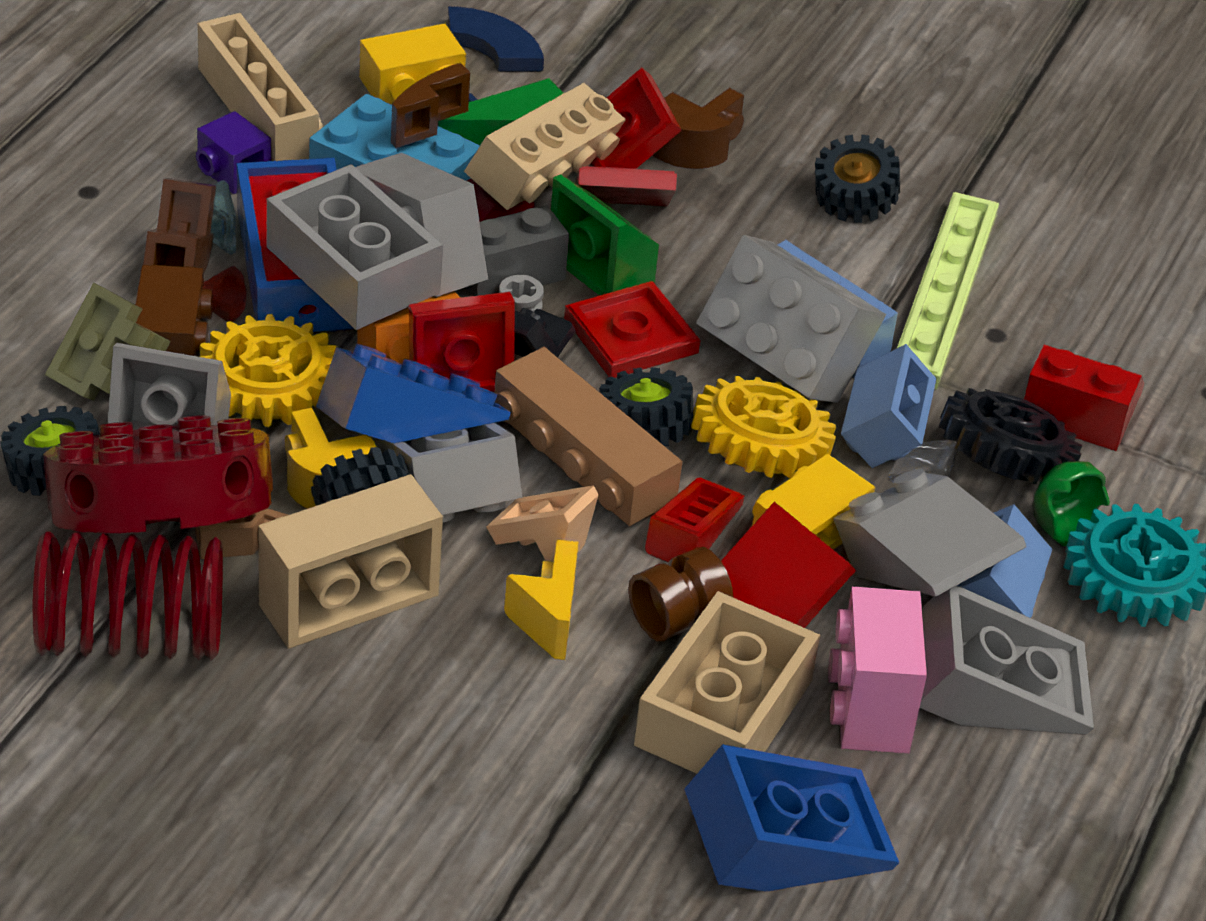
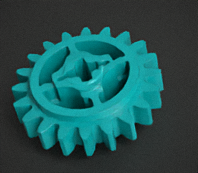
M1112 504L1109 516L1098 509H1094L1090 521L1082 518L1078 520L1076 531H1071L1069 535L1063 568L1070 570L1069 585H1082L1079 596L1081 600L1095 598L1099 601L1096 610L1098 613L1111 609L1117 612L1118 622L1125 621L1128 616L1136 617L1141 627H1146L1149 618H1157L1165 627L1169 625L1172 614L1186 621L1189 618L1191 609L1197 611L1203 609L1206 599V543H1197L1200 531L1198 529L1183 530L1181 528V517L1178 516L1168 520L1162 517V509L1156 508L1152 513L1143 512L1139 504H1134L1131 511L1124 512L1120 506Z

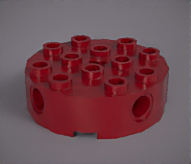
M206 415L178 418V426L159 424L143 426L133 430V423L113 422L100 425V435L93 436L91 431H75L60 434V444L53 446L43 454L48 509L52 514V523L58 528L79 532L135 533L146 532V526L156 522H180L181 529L240 519L268 509L272 504L271 492L273 490L269 435L259 429L251 428V420L249 418L224 419L218 421L217 425H211L210 416Z

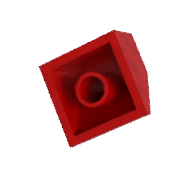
M1043 345L1029 375L1024 400L1043 408L1058 421L1064 422L1065 430L1075 433L1077 435L1076 439L1117 451L1145 383L1142 375L1124 370L1121 367L1085 358L1068 350Z

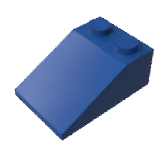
M722 744L684 788L719 885L767 892L893 870L900 863L861 769Z

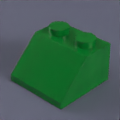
M559 174L553 177L551 211L569 233L566 270L599 296L650 281L655 283L659 244L596 196L565 176Z

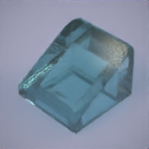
M222 180L214 184L216 185L210 233H214L213 243L231 255L236 252V213L228 183Z

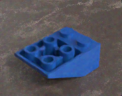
M356 344L354 352L336 347L316 405L317 408L345 429L391 443H399L509 420L511 414L509 410L495 402L497 398L496 393L481 388L480 383L456 374H451L448 379L433 373L434 369L408 359H404L403 363L400 364L385 358V353L360 344Z

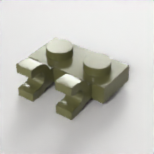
M93 282L45 375L77 394L94 401L100 389L110 394L113 346L116 343L125 344L126 342L132 346L166 351L171 341L136 323L143 310L141 307Z

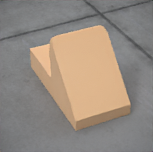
M593 485L522 497L514 500L486 527L496 545L519 541L521 545L525 546L536 542L545 561L554 562L557 539L579 542L578 552L584 547L599 494Z

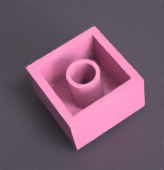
M852 587L848 610L838 609L836 643L841 644L840 649L831 648L829 655L828 680L832 683H838V690L832 691L831 725H840L841 749L910 753L927 677L920 591Z

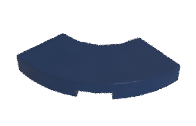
M448 6V28L461 47L475 49L494 61L500 72L543 71L544 55L541 47L535 38L524 28L494 13L473 8Z

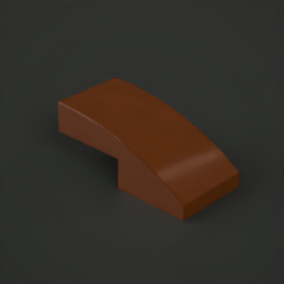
M461 62L445 67L417 81L392 103L391 144L395 148L437 135L438 121L468 112L470 71Z

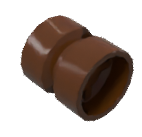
M696 547L672 558L668 565L666 563L658 564L633 575L629 580L628 586L630 605L635 618L647 635L656 641H666L690 630L694 624V619L697 620L717 591L734 598L727 570L721 560L705 547Z

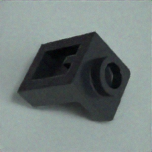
M522 308L520 312L515 310L514 353L524 357L545 347L558 358L575 334L576 329L570 321L541 309H536L534 312L526 308Z

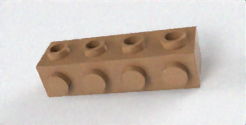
M540 348L496 370L494 393L497 394L495 402L511 412L509 420L504 422L511 424L531 442L535 449L543 452L564 470L570 479L577 481L583 487L594 485L599 494L598 500L605 509L612 511L628 526L659 511L678 494L683 461L547 348Z

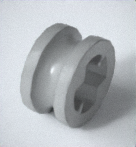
M513 275L502 280L499 285V293L510 292L515 300L516 311L520 312L522 308L533 312L536 309L542 310L544 289L540 281L527 275Z

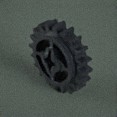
M968 388L966 393L956 390L954 396L948 397L940 416L939 428L946 430L943 435L945 439L955 441L954 449L962 451L971 461L976 462L982 467L1013 480L1029 481L1032 484H1037L1056 465L1079 461L1082 455L1080 453L1082 444L1074 441L1077 435L1066 431L1064 422L1058 421L1043 408L1010 394L990 391L989 389L977 392L972 388Z

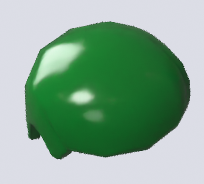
M1074 461L1056 465L1040 481L1034 492L1032 502L1033 515L1039 525L1062 547L1067 546L1070 532L1076 531L1080 518L1090 521L1094 509L1110 505L1105 487V475L1090 462Z

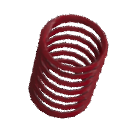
M46 531L40 537L34 567L32 617L34 645L36 651L41 656L48 653L51 646L52 652L57 657L65 649L66 601L75 548L78 554L81 579L82 622L80 652L85 657L91 654L93 650L94 608L103 551H105L109 587V654L113 658L120 654L125 588L132 553L137 598V654L143 659L149 652L153 594L158 561L161 556L164 587L165 655L171 660L177 654L180 609L187 559H189L191 580L193 655L198 661L204 655L210 661L218 655L222 618L223 548L222 542L217 536L209 542L206 549L202 575L199 550L196 541L191 536H186L181 541L174 569L171 548L168 540L163 535H158L153 540L146 563L143 546L135 534H130L124 540L118 560L113 540L107 533H102L96 539L90 557L86 541L79 532H74L68 538L62 555L57 538L51 531ZM45 578H46V601H45V615H44Z

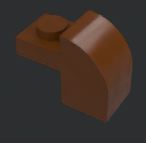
M728 88L703 107L674 92L667 95L664 99L682 131L652 156L670 165L688 169L710 168L727 161L729 142L738 136L744 124V117L742 115L744 95Z
M172 178L163 179L158 225L156 229L147 231L143 265L204 268L205 273L214 240V233L210 232L216 185Z

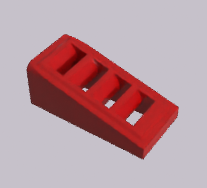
M701 477L696 478L650 518L645 544L646 552L651 556L670 562L672 558L696 547L710 549L742 507L745 496Z

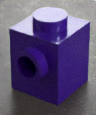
M233 111L197 128L196 160L198 167L205 175L212 177L231 193L236 194L237 163L271 161V138L236 111Z

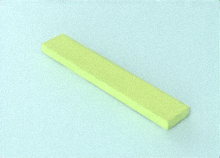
M953 192L897 346L899 348L905 344L908 345L936 377L934 388L936 390L941 381L999 207L997 202Z

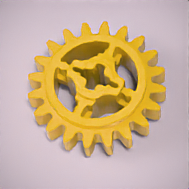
M267 314L265 320L256 321L252 316L248 315L245 318V324L240 326L231 321L226 322V334L211 331L210 343L200 344V357L220 360L223 363L231 391L229 417L237 412L242 415V418H249L251 421L253 418L262 419L263 425L269 427L274 419H282L285 424L291 425L293 411L312 408V405L316 407L337 345H328L327 333L313 335L312 323L304 324L301 327L294 325L293 316H289L284 321L275 320L273 314Z
M735 376L733 383L720 378L717 380L716 387L705 385L703 393L697 396L693 410L691 428L698 430L697 441L710 442L708 449L710 454L720 453L726 458V464L735 463L744 467L747 473L752 471L762 472L770 478L774 474L782 473L786 477L792 478L795 471L802 466H810L827 453L831 455L836 436H834L836 424L828 422L829 412L816 410L817 400H807L799 391L784 387L781 382L763 381L760 377H755L754 380H744L740 376Z

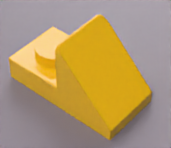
M557 539L554 562L543 561L541 577L510 574L506 578L505 614L554 659H566L579 544L577 541Z

